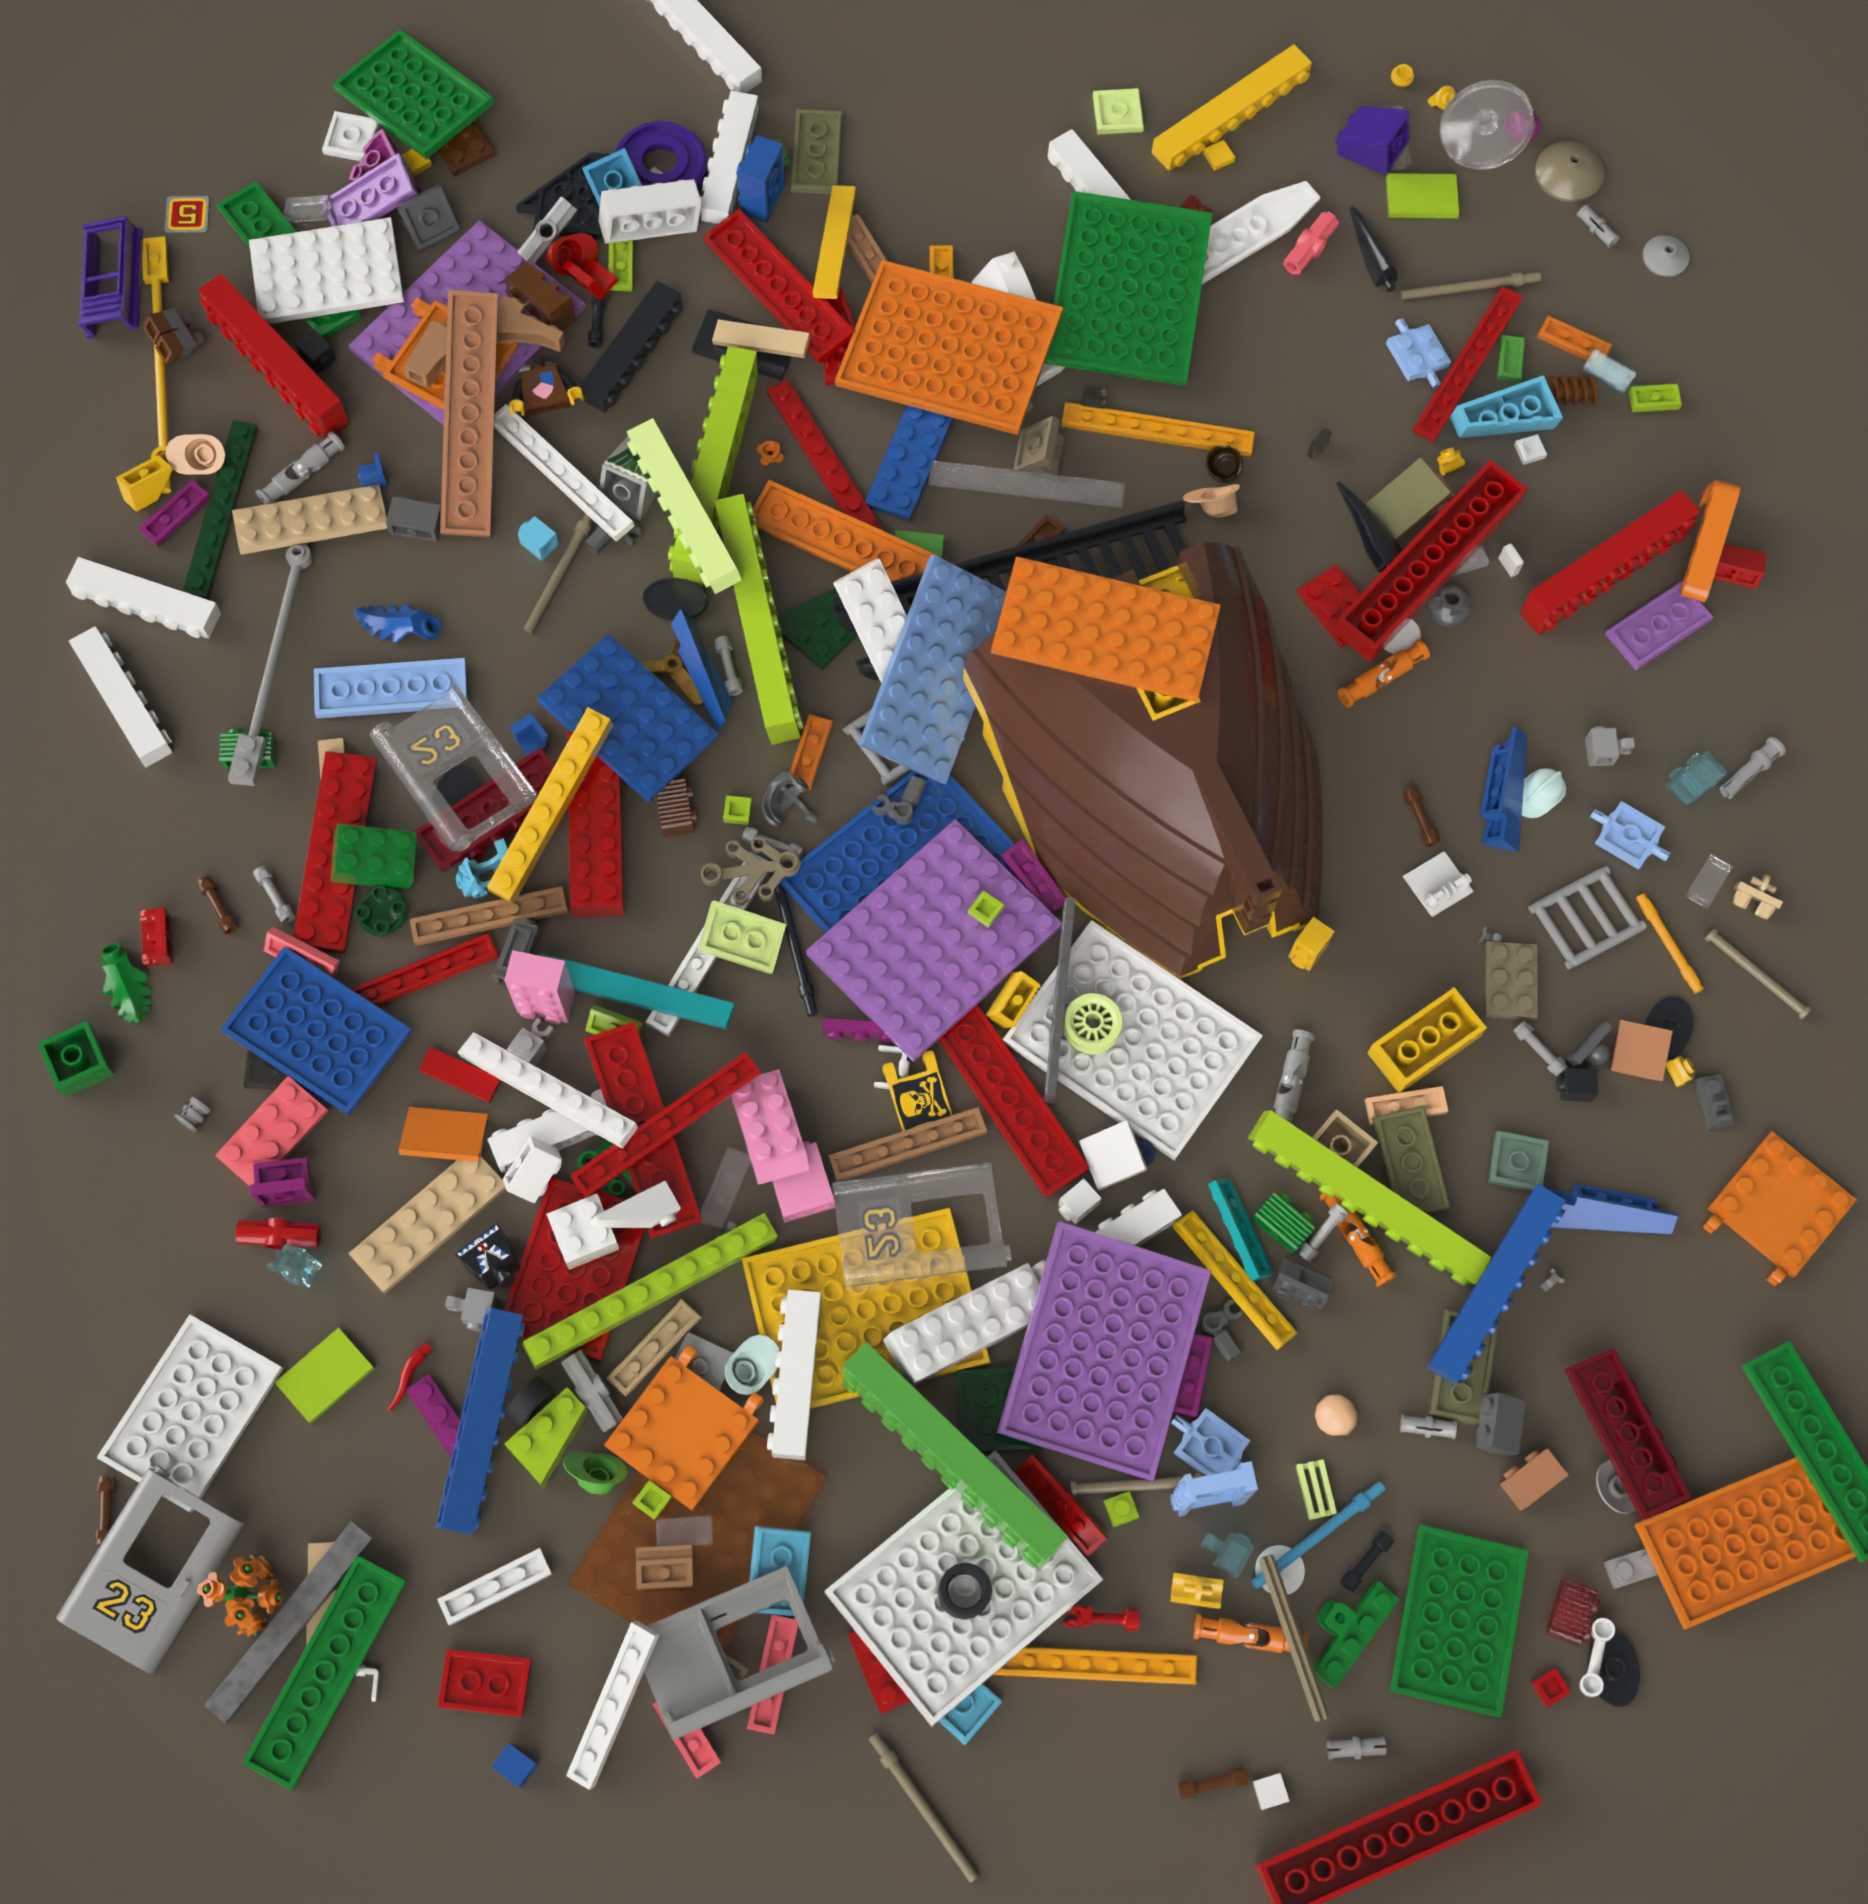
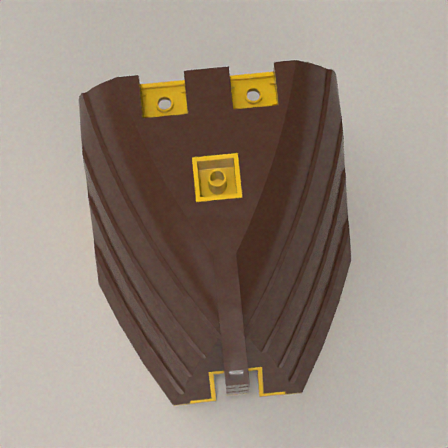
M1202 542L1180 551L1177 566L1144 579L1138 580L1134 570L1111 578L1221 605L1197 702L992 654L991 648L996 631L984 640L977 649L971 651L965 661L963 681L984 722L983 737L1003 776L1002 790L1034 855L1060 891L1067 897L1076 898L1075 904L1117 938L1178 979H1183L1202 971L1203 967L1226 958L1221 918L1233 913L1244 935L1267 927L1271 937L1274 938L1293 930L1295 932L1306 927L1313 917L1318 919L1323 862L1319 760L1308 726L1299 710L1288 669L1277 643L1270 611L1259 592L1239 546L1233 548L1230 545L1216 542Z

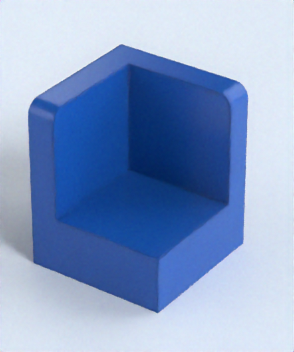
M374 453L375 463L358 466L359 481L362 487L379 484L380 489L386 488L388 486L379 453Z
M531 713L510 726L513 738L527 756L538 748L545 750L551 745L547 733Z
M508 1743L492 1764V1768L516 1787L522 1789L539 1764L513 1744Z

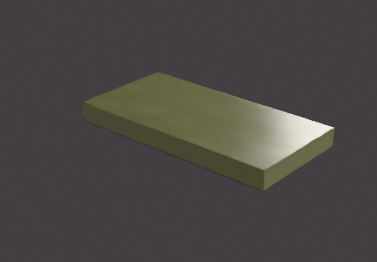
M796 109L791 192L831 194L832 185H838L842 111Z
M1424 1105L1372 1117L1390 1190L1426 1214L1450 1209L1451 1206Z
M1448 1309L1444 1311L1439 1345L1459 1312ZM1498 1326L1491 1336L1488 1334L1485 1336L1482 1343L1486 1346L1478 1359L1473 1357L1468 1366L1472 1367V1370L1464 1382L1459 1380V1382L1453 1385L1435 1373L1429 1416L1479 1426L1480 1404L1483 1400V1395L1489 1394Z

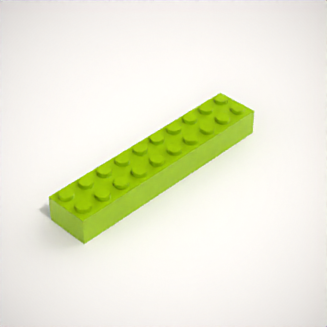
M728 346L726 355L722 354L720 369L722 371L720 376L716 375L714 390H716V393L709 400L708 410L710 415L704 419L703 432L705 434L703 438H699L697 445L698 460H693L691 468L693 478L692 481L688 480L716 532H718L720 523L714 500L727 498L758 381L757 351ZM674 530L675 545H671L668 552V560H671L670 571L673 572V577L690 580L703 587L704 583L699 575L702 573L701 568L694 567L689 557V554L692 553L690 548L684 549L678 537L681 535L680 530Z
M744 494L714 500L724 546L737 567L742 580L733 586L767 734L772 745L800 739L799 730L804 729L798 710V701L792 684L793 679L787 662L788 657L782 640L783 635L777 618L778 613L772 596V587L767 574V565L763 556L762 543L758 534L757 521L751 501L746 502Z

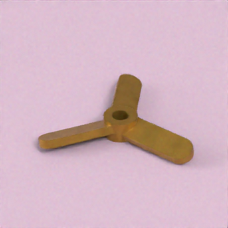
M676 638L669 655L663 660L640 662L654 675L664 674L667 677L673 678L693 704H703L690 675L682 667L683 661L678 653L681 644L678 638ZM674 664L676 667L670 668L668 665Z

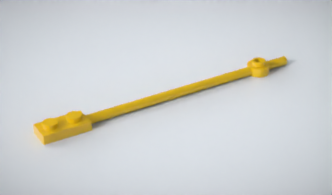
M165 236L143 238V280L145 285L151 284L152 308L153 313L163 311L161 283L169 282L168 243ZM154 345L159 447L152 452L151 458L159 455L164 460H167L165 454L169 438L165 363L157 352L156 345ZM170 476L162 491L164 494L171 492Z

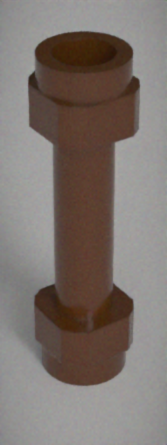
M1417 787L1405 790L1402 793L1407 806L1411 805L1423 832L1421 834L1423 843H1425L1426 847L1438 844L1440 842L1437 829H1432L1421 805L1422 796Z
M211 876L200 878L197 881V885L203 896H207L219 918L218 924L225 935L234 933L238 929V925L233 916L227 913L216 892L217 887Z
M111 1476L98 1477L96 1492L100 1493L99 1530L95 1531L96 1546L102 1544L111 1529L112 1493L116 1492L115 1477Z
M1244 1767L1229 1770V1774L1196 1782H1193V1780L1178 1783V1789L1181 1799L1197 1797V1793L1233 1785V1787L1247 1785L1248 1777Z

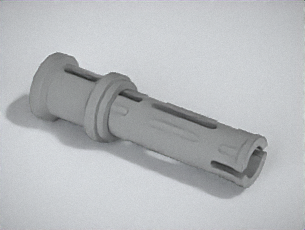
M1769 737L1766 740V744L1759 751L1755 750L1751 754L1749 762L1720 786L1719 790L1722 795L1732 799L1760 771L1768 770L1771 767V763L1778 756L1781 757L1786 753L1784 745L1778 739Z

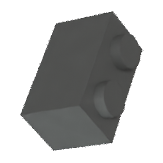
M406 496L392 498L386 519V525L390 534L438 542L441 505L433 501H416Z
M1502 1393L1483 1395V1400L1480 1404L1479 1427L1476 1432V1448L1500 1456L1519 1455L1526 1401Z

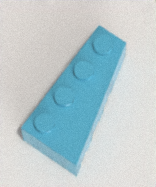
M1544 375L1458 405L1450 416L1459 438L1555 429L1563 418Z

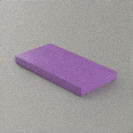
M397 153L322 202L333 227L379 219L395 209L396 205L414 197L418 193L403 156Z
M1680 581L1606 631L1605 635L1636 671L1713 619L1712 614L1700 601L1680 596L1683 581Z

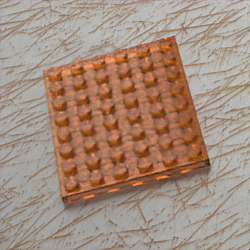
M751 1432L693 1511L672 1497L658 1518L654 1520L632 1503L649 1481L647 1477L637 1472L568 1585L630 1624L636 1620L645 1626L653 1624L748 1583L755 1526L796 1530L827 1477L797 1459L773 1458L772 1450L767 1449L768 1441ZM675 1545L693 1546L694 1587L637 1590L636 1548ZM742 1619L716 1631L723 1651Z

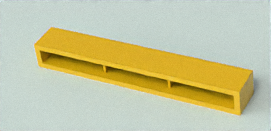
M1293 44L1157 136L1153 141L1152 154L1169 172L1175 167H1181L1187 159L1193 155L1200 154L1206 146L1218 142L1225 133L1234 131L1244 120L1253 118L1259 110L1269 107L1281 95H1287L1297 84H1303L1310 76L1312 62Z
M587 707L490 880L487 888L491 893L512 904L515 903L613 727L610 718Z

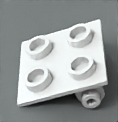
M1445 851L1403 876L1431 917H1434L1474 892L1469 886V883L1472 882L1471 877L1467 873L1461 874Z

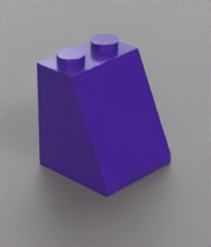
M1360 106L1357 112L1350 116L1345 130L1340 131L1337 136L1338 155L1387 175L1410 140V111L1406 109Z

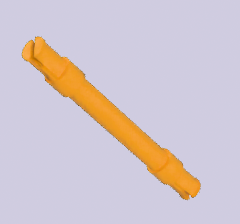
M1645 893L1636 897L1644 915L1655 928L1681 970L1680 973L1694 991V994L1702 991L1704 987L1701 985L1696 972L1688 964L1660 919L1654 905Z

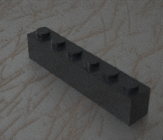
M659 281L655 282L579 386L585 399L584 402L606 413L610 406L613 407L616 404L622 389H626L629 386L635 371H639L642 368L648 353H652L655 350L659 338L662 334L665 335L668 332L672 320L681 314L683 304L680 292Z

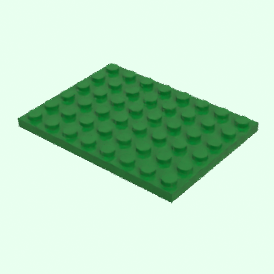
M1073 191L1054 305L1063 307V314L1045 364L1186 386L1213 213Z

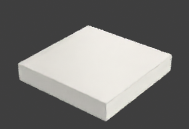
M335 111L322 148L323 154L361 161L364 156L363 147L379 131L381 125L370 117Z
M1127 1120L1079 1141L1098 1190L1105 1189L1148 1170L1130 1123Z

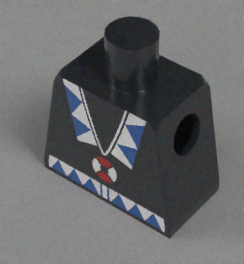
M498 1223L455 1253L465 1269L488 1289H493L498 1284L502 1288H509L516 1280L513 1273L519 1270L520 1264L508 1238Z

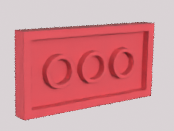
M287 1076L215 1156L250 1186V1184H254L253 1164L285 1160L329 1111L292 1078Z

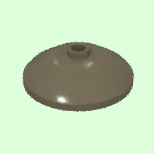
M1559 141L1547 146L1540 153L1535 164V176L1540 187L1551 197L1564 202H1581L1591 198L1599 191L1604 181L1605 169L1599 155L1590 147L1575 141Z

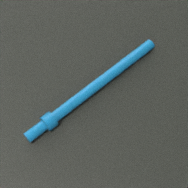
M1378 1481L1366 1492L1358 1493L1352 1498V1502L1279 1558L1276 1561L1279 1572L1288 1567L1358 1511L1363 1512L1371 1506L1370 1502L1386 1490L1384 1485ZM1263 1572L1251 1580L1252 1585L1257 1590L1266 1584Z

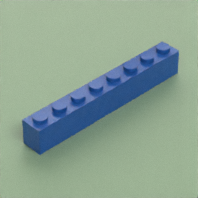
M1537 1184L1532 1189L1426 1368L1453 1385L1459 1382V1380L1463 1382L1466 1380L1472 1370V1367L1468 1366L1473 1357L1478 1359L1486 1345L1482 1341L1487 1334L1491 1336L1499 1324L1495 1319L1500 1311L1505 1313L1512 1302V1299L1509 1298L1513 1289L1518 1291L1525 1281L1526 1277L1522 1275L1527 1266L1532 1268L1538 1259L1539 1254L1536 1253V1250L1540 1244L1545 1246L1553 1233L1549 1231V1228L1553 1222L1558 1224L1566 1210L1562 1207L1566 1200L1540 1184Z
M494 1308L485 1310L435 1528L473 1535L474 1529L477 1530L479 1528L481 1513H478L480 1502H484L487 1495V1485H484L486 1475L491 1473L494 1463L491 1453L493 1447L497 1446L500 1438V1431L497 1430L499 1419L502 1420L506 1411V1403H503L505 1392L510 1391L513 1378L509 1376L511 1366L515 1365L518 1359L519 1350L515 1348L517 1340L522 1337L525 1328V1322H522L523 1315Z

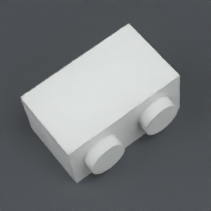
M530 1136L503 1178L506 1190L535 1204L538 1197L546 1192L548 1181L552 1175L556 1174L561 1167L562 1158L558 1148Z

